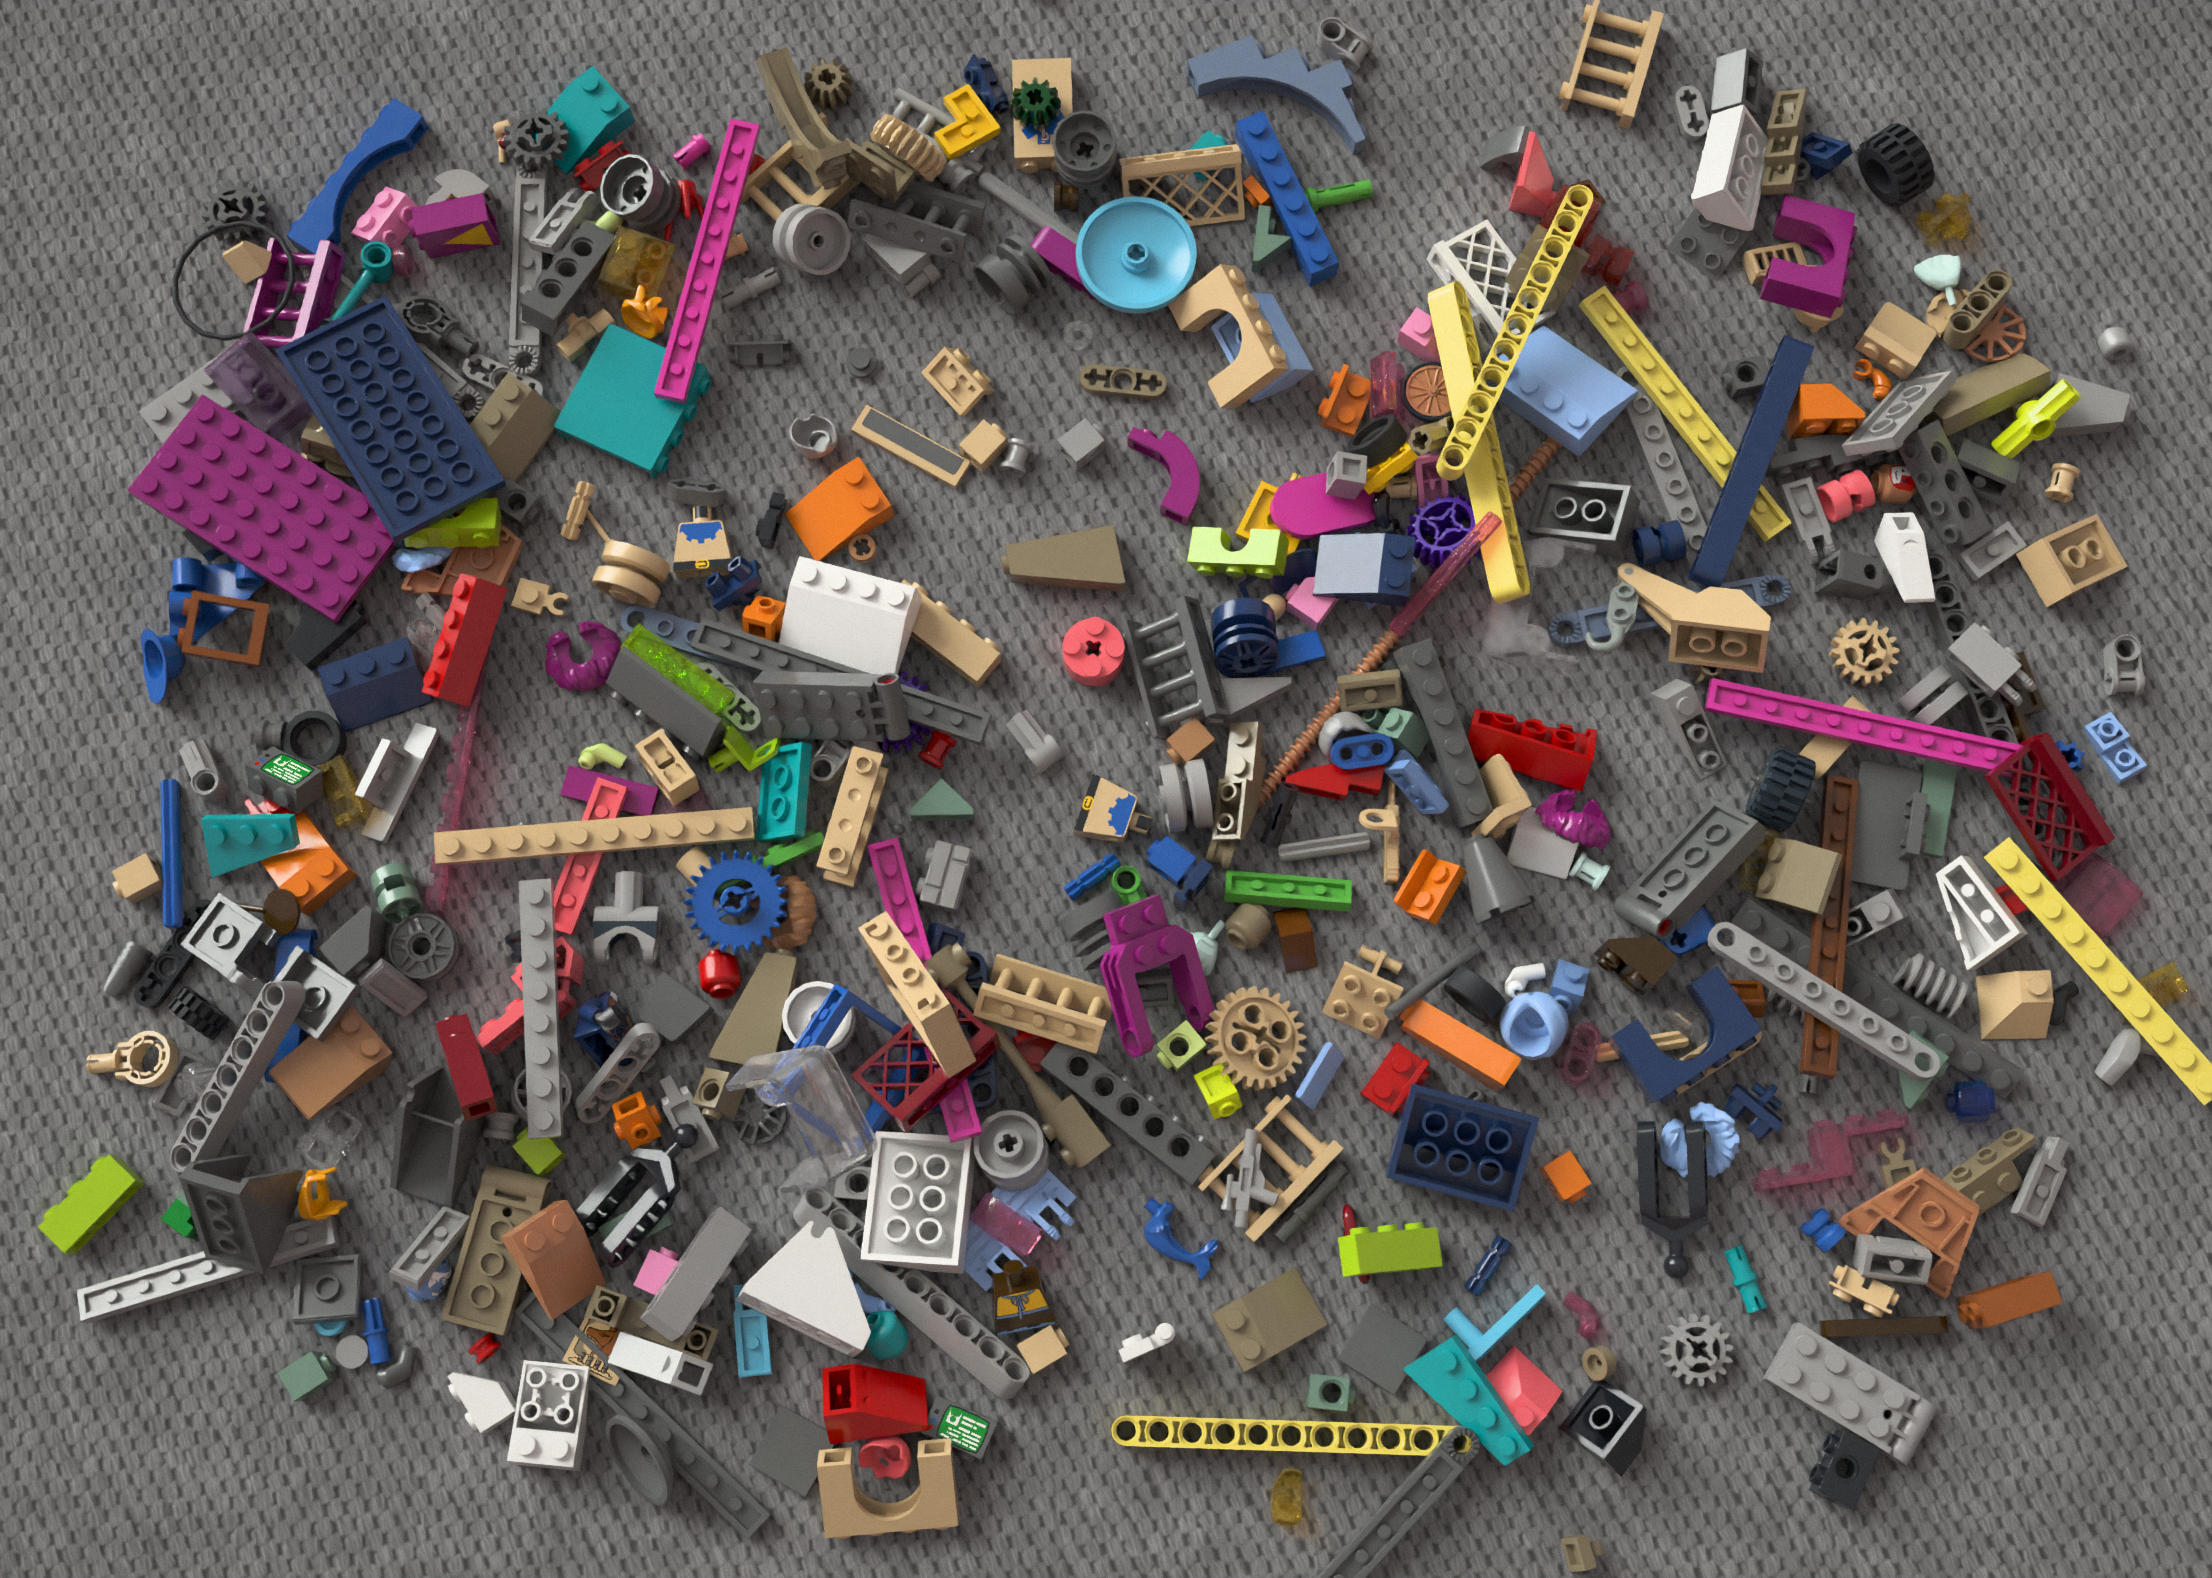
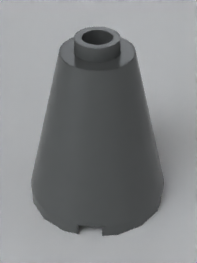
M1482 833L1466 840L1467 846L1462 848L1473 915L1477 925L1505 916L1518 909V907L1522 909L1536 901L1532 892L1492 837L1485 838Z

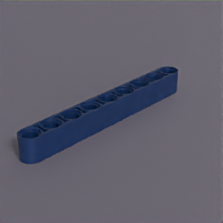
M1784 335L1693 562L1688 580L1706 587L1720 588L1814 349L1813 345L1788 335Z

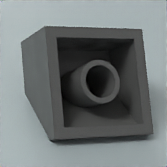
M367 904L323 943L319 949L343 976L359 984L358 977L380 958L384 959L387 921L382 918L380 912Z

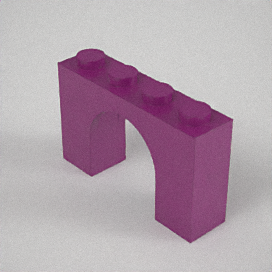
M1785 194L1776 216L1772 236L1800 243L1814 249L1821 255L1826 264L1821 266H1805L1773 257L1764 276L1760 299L1831 318L1835 308L1842 307L1846 296V290L1842 289V286H1845L1847 283L1850 269L1846 268V265H1849L1854 252V248L1849 246L1853 244L1858 227L1853 226L1855 213Z

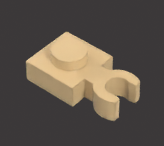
M520 578L511 607L538 616L543 615L544 609H549L554 616L564 617V611L556 609L555 605L558 601L569 602L570 598L568 595L560 592L550 595L552 588L549 585Z

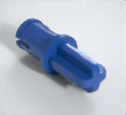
M380 1298L367 1299L362 1302L361 1306L366 1329L363 1337H367L371 1360L370 1365L390 1362L392 1357L387 1338V1332L390 1330L388 1327H385Z

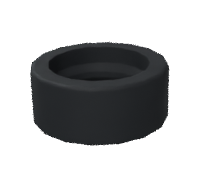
M1386 414L1363 426L1350 439L1347 449L1352 454L1367 456V468L1382 463L1398 451L1405 443L1408 434L1394 414Z
M305 711L296 715L287 724L283 732L282 745L285 753L323 772L333 768L343 758L347 749V736L341 725L329 714L321 711ZM321 724L331 731L333 736L331 747L319 758H306L298 750L297 739L307 726Z
M1459 966L1443 985L1445 991L1455 1002L1474 1017L1486 1023H1491L1506 1004L1503 996L1490 983L1463 966Z

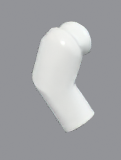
M1543 963L1514 968L1505 982V993L1514 999L1525 993L1524 990L1529 981L1544 979L1545 968Z

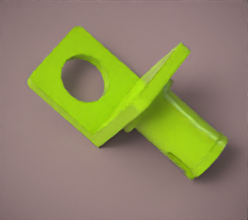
M730 725L727 727L723 738V743L726 747L711 754L708 757V761L712 768L718 765L714 769L717 773H721L737 761H740L750 772L777 755L781 739L774 738L754 750L734 726Z

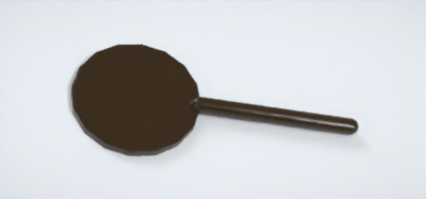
M275 889L269 893L264 902V907L235 903L246 911L263 913L266 925L282 936L291 934L299 924L300 905L296 896L287 889Z

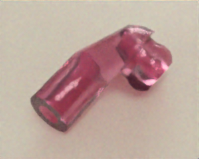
M1569 1290L1562 1304L1578 1314L1580 1320L1577 1328L1578 1333L1586 1339L1592 1338L1594 1333H1597L1600 1328L1596 1309L1592 1303Z

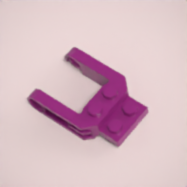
M1152 895L1103 914L1111 948L1105 952L1100 969L1122 1045L1131 1057L1137 1058L1151 1052L1154 1047L1153 1036L1135 973L1145 972L1168 962L1180 1004L1184 1005L1187 1019L1194 1030L1199 1032L1206 1029L1205 1026L1208 1023L1215 1022L1209 1016L1214 1011L1194 937L1178 925L1168 924L1160 895Z

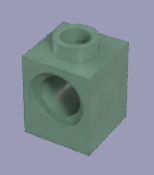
M311 1351L278 1372V1375L293 1401H304L336 1380L333 1374L336 1367L327 1353L322 1355L320 1351Z
M1309 1374L1306 1407L1347 1412L1348 1405L1353 1406L1355 1386L1350 1385V1378ZM1328 1383L1335 1384L1340 1391V1396L1334 1403L1325 1401L1322 1396V1390Z

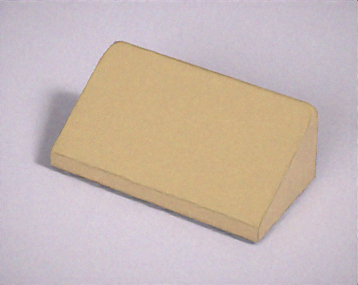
M245 240L223 252L222 257L240 280L247 284L266 273L272 253Z

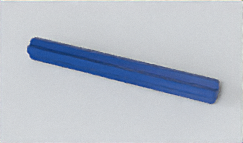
M165 779L160 783L163 925L167 929H177L183 925L180 783L176 779Z

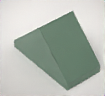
M942 778L910 809L912 821L975 820L973 808Z

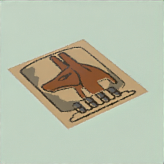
M587 1317L584 1318L579 1327L609 1358L620 1331L640 1338L638 1335ZM575 1335L562 1361L570 1365L590 1367L589 1374L616 1386L619 1377Z

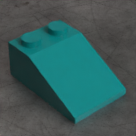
M594 66L573 80L547 110L549 116L556 112L559 121L564 120L570 140L567 141L569 150L561 151L563 160L560 161L555 158L553 161L567 175L579 163L591 157L601 147L635 123L630 106Z

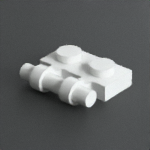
M1162 1323L1156 1328L1154 1335L1142 1339L1139 1333L1123 1340L1124 1348L1118 1350L1123 1363L1168 1344L1173 1340L1175 1330L1172 1325Z

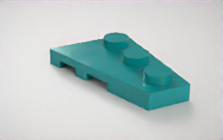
M295 814L205 815L200 819L212 878L291 850L300 844Z

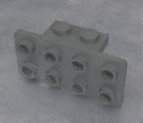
M1864 760L1859 764L1857 773L1859 785L1851 882L1903 891L1908 883L1910 861L1920 855V853H1923L1925 849L1926 835L1922 833L1924 823L1928 821L1931 807L1930 804H1927L1928 794L1920 793L1922 774L1919 770Z

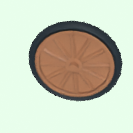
M1424 362L1409 370L1402 381L1400 391L1402 402L1409 413L1425 422H1437L1452 416L1441 363Z

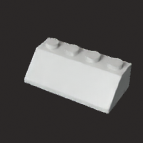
M1744 104L1712 115L1691 200L1694 207L1699 209L1706 220L1750 231L1754 227L1762 191L1761 183L1766 168L1764 155L1768 138Z

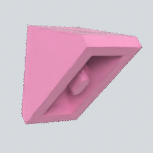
M1441 452L1418 456L1419 458L1413 461L1414 465L1409 470L1410 473L1415 475L1417 482L1418 507H1426V499L1431 502L1435 501L1437 494L1442 498H1446L1449 493L1447 480L1440 477L1436 468Z

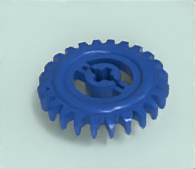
M738 850L734 851L732 860L728 858L725 852H722L720 863L713 857H709L711 868L708 869L703 865H699L703 876H690L697 886L685 888L688 893L693 895L692 899L683 901L685 905L693 907V910L686 913L685 917L696 918L690 929L697 930L702 928L698 939L704 940L710 936L709 948H713L720 942V951L722 953H725L730 945H732L735 955L739 953L741 945H744L746 951L751 953L753 942L763 948L762 937L766 936L773 940L774 935L770 929H782V925L776 919L787 917V913L780 910V907L789 904V901L780 898V895L788 889L785 886L777 887V884L783 878L782 875L779 874L771 877L775 866L771 864L763 869L764 857H759L753 863V856L750 851L747 852L744 860H741ZM734 879L745 880L753 885L747 890L737 886L727 888L721 895V905L716 908L713 907L714 896L718 888L725 882ZM734 894L739 898L743 897L740 901L741 907L739 909H736L734 906H728L732 902L730 897ZM760 897L759 909L755 917L748 923L738 926L729 925L720 920L728 914L733 917L746 915L751 908L752 900Z

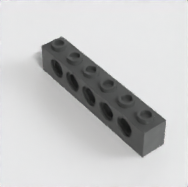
M1056 1042L1038 1065L1187 1185H1193L1216 1154L1210 1150L1213 1145L1200 1134L1193 1137L1185 1130L1188 1125L1174 1114L1170 1117L1159 1110L1163 1105L1149 1094L1145 1097L1134 1090L1137 1084L1126 1075L1121 1074L1118 1077L1109 1070L1112 1064L1101 1055L1096 1054L1093 1057L1085 1050ZM1079 1058L1086 1063L1087 1070L1084 1075L1076 1076L1071 1073L1069 1065L1072 1059ZM1105 1078L1111 1083L1112 1090L1108 1096H1100L1095 1091V1083L1098 1079ZM1130 1098L1135 1101L1137 1111L1133 1116H1125L1121 1112L1120 1104L1123 1099ZM1150 1118L1159 1120L1162 1125V1131L1157 1137L1150 1136L1146 1132L1145 1125ZM1176 1138L1184 1140L1187 1144V1152L1182 1157L1175 1156L1171 1151V1143Z

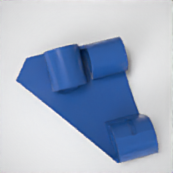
M181 557L174 559L172 591L169 593V635H178L180 628H186L187 616H182L185 597L191 598L192 591L249 600L264 585L265 579L237 561L225 564L202 565L201 560L195 558ZM200 602L193 642L234 613L237 608Z

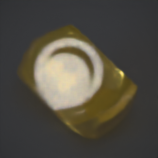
M1284 1469L1274 1480L1271 1488L1270 1506L1272 1520L1280 1526L1292 1527L1298 1525L1301 1520L1302 1471L1298 1469Z

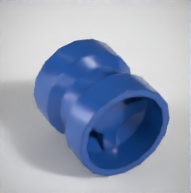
M1821 1207L1811 1215L1813 1219L1808 1224L1804 1222L1801 1225L1800 1230L1806 1236H1813L1816 1246L1825 1253L1845 1235L1847 1230L1840 1223L1831 1221L1830 1213L1824 1207Z

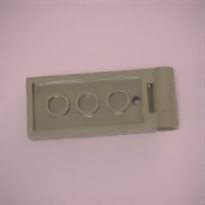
M487 1164L482 1175L477 1198L440 1320L509 1336L515 1317L514 1311L518 1307L525 1277L500 1237L547 1207L546 1201L551 1190V1179ZM511 1209L512 1214L507 1217V1211Z

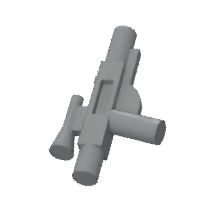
M1246 1128L1243 1154L1241 1159H1239V1182L1233 1181L1234 1174L1227 1175L1226 1192L1220 1208L1233 1211L1232 1198H1237L1234 1225L1236 1227L1247 1228L1252 1198L1272 1206H1276L1279 1199V1194L1265 1189V1175L1259 1169L1262 1144L1257 1143L1259 1130Z

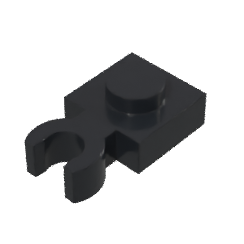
M772 493L769 509L766 510L764 519L760 518L757 523L756 536H758L761 547L774 548L781 525V517L787 504V500L784 499L785 494Z

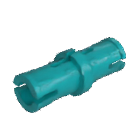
M1740 1245L1723 1251L1734 1276L1732 1283L1734 1287L1738 1286L1747 1313H1753L1768 1307L1756 1281L1759 1277L1757 1272L1752 1271L1744 1251V1246Z

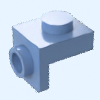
M1559 959L1548 994L1557 1000L1567 1014L1574 1015L1584 996L1590 969Z

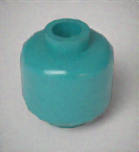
M885 1310L869 1314L866 1319L871 1334L865 1346L877 1359H894L900 1356L906 1349L909 1337L906 1327L892 1311Z

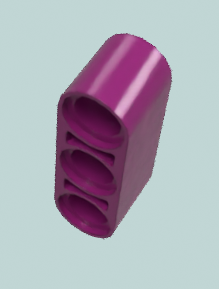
M1044 226L1030 245L1037 251L1052 273L1055 275L1059 273L1066 278L1065 282L1078 291L1083 290L1091 295L1082 283L1077 270L1076 244L1054 229ZM1092 295L1089 297L1092 300L1095 299Z

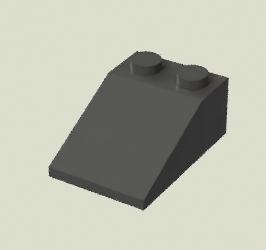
M1544 478L1528 532L1530 535L1590 553L1625 557L1640 501L1630 485Z

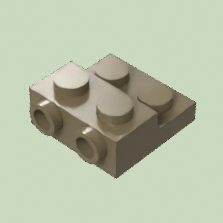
M1540 224L1533 231L1504 281L1510 284L1508 288L1515 295L1518 294L1548 232V229ZM1572 244L1541 310L1549 312L1551 309L1555 312L1558 310L1589 259V253ZM1547 251L1550 257L1558 258L1556 253ZM1534 277L1537 282L1546 283L1542 277Z

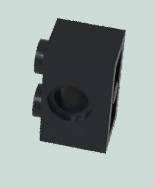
M1835 1430L1834 1434L1830 1433L1823 1443L1822 1451L1825 1454L1821 1463L1815 1464L1810 1472L1809 1481L1812 1484L1809 1490L1845 1509L1854 1510L1880 1452V1448L1845 1430ZM1840 1459H1843L1847 1465L1846 1474L1842 1477L1836 1472V1464Z

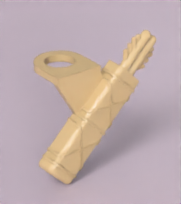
M1392 779L1388 782V805L1384 809L1363 810L1359 816V822L1364 827L1373 830H1384V884H1395L1399 880L1400 811L1399 805H1395L1396 784ZM1376 816L1383 819V821L1378 823L1371 822L1367 817Z

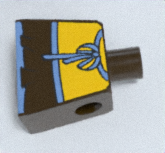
M1010 1260L1004 1264V1272L996 1273L992 1276V1315L996 1336L1057 1323L1052 1296L1038 1267L1029 1266L1023 1268L1021 1261Z

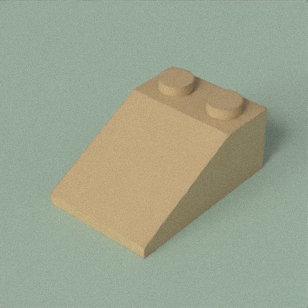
M2097 514L2050 534L2016 554L2022 568L2028 574L2046 607L2058 603L2128 567Z

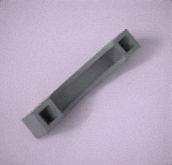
M1431 637L1401 647L1393 652L1403 682L1417 704L1430 734L1442 773L1446 800L1450 804L1449 809L1456 828L1486 819L1494 810Z

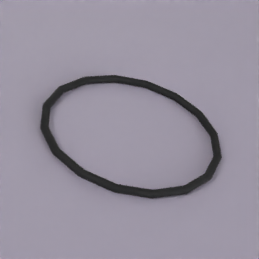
M243 220L217 225L198 236L181 255L172 278L173 303L183 322L201 336L222 341L249 337L270 325L288 304L295 284L294 257L285 240L266 225ZM241 226L263 230L280 243L288 258L289 283L282 302L267 320L248 331L221 335L202 330L187 318L179 302L178 279L185 260L201 241L220 230Z

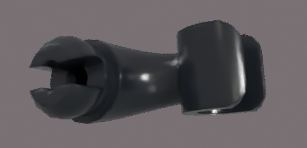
M1381 491V495L1379 492H1376L1372 499V511L1378 522V532L1398 535L1395 529L1400 527L1399 520L1389 519L1390 495L1385 491Z

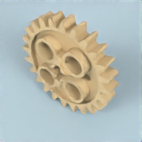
M1252 986L1248 991L1242 987L1236 991V994L1231 992L1225 996V1000L1217 1002L1218 1010H1214L1209 1014L1215 1022H1210L1205 1026V1028L1213 1032L1212 1035L1205 1038V1041L1213 1043L1214 1047L1209 1049L1207 1053L1216 1054L1218 1057L1213 1062V1066L1220 1064L1224 1066L1221 1072L1222 1077L1229 1073L1232 1074L1231 1084L1234 1085L1242 1080L1243 1089L1250 1088L1252 1084L1255 1091L1263 1089L1264 1085L1267 1089H1271L1276 1086V1082L1282 1084L1287 1081L1286 1076L1289 1077L1296 1073L1293 1066L1302 1064V1060L1297 1054L1305 1052L1306 1049L1298 1044L1306 1039V1035L1298 1034L1297 1029L1304 1026V1023H1295L1294 1018L1299 1012L1293 1011L1289 1013L1287 1009L1290 1001L1288 1000L1282 1004L1279 1003L1280 993L1269 997L1268 988L1260 990L1258 994L1256 986ZM1245 1010L1251 1013L1253 1017L1252 1023L1246 1020ZM1272 1026L1279 1030V1039L1273 1036ZM1232 1037L1238 1040L1240 1044L1239 1051L1233 1047ZM1259 1053L1265 1056L1267 1060L1266 1066L1260 1063Z

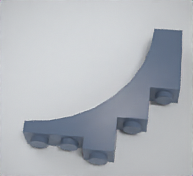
M1250 35L1187 60L1186 73L1198 97L1218 91L1236 89L1262 90L1287 96L1308 106L1326 119L1341 135L1352 155L1364 151L1365 141L1368 139L1367 131L1362 122L1358 123L1354 115L1356 113L1355 106L1350 98L1354 78L1350 69H1345L1341 59L1310 71L1306 57L1300 56L1297 47L1266 59L1262 45L1256 44L1253 36Z

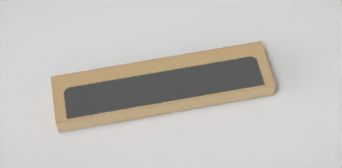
M869 405L865 406L851 428L852 433L954 489L958 487L971 465V461Z

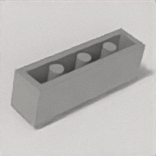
M722 1207L712 1212L640 1319L671 1342L680 1336L686 1337L697 1323L694 1316L698 1310H704L713 1299L715 1294L711 1290L717 1282L721 1284L732 1270L729 1263L733 1257L738 1258L748 1246L749 1241L746 1240V1237L752 1229Z

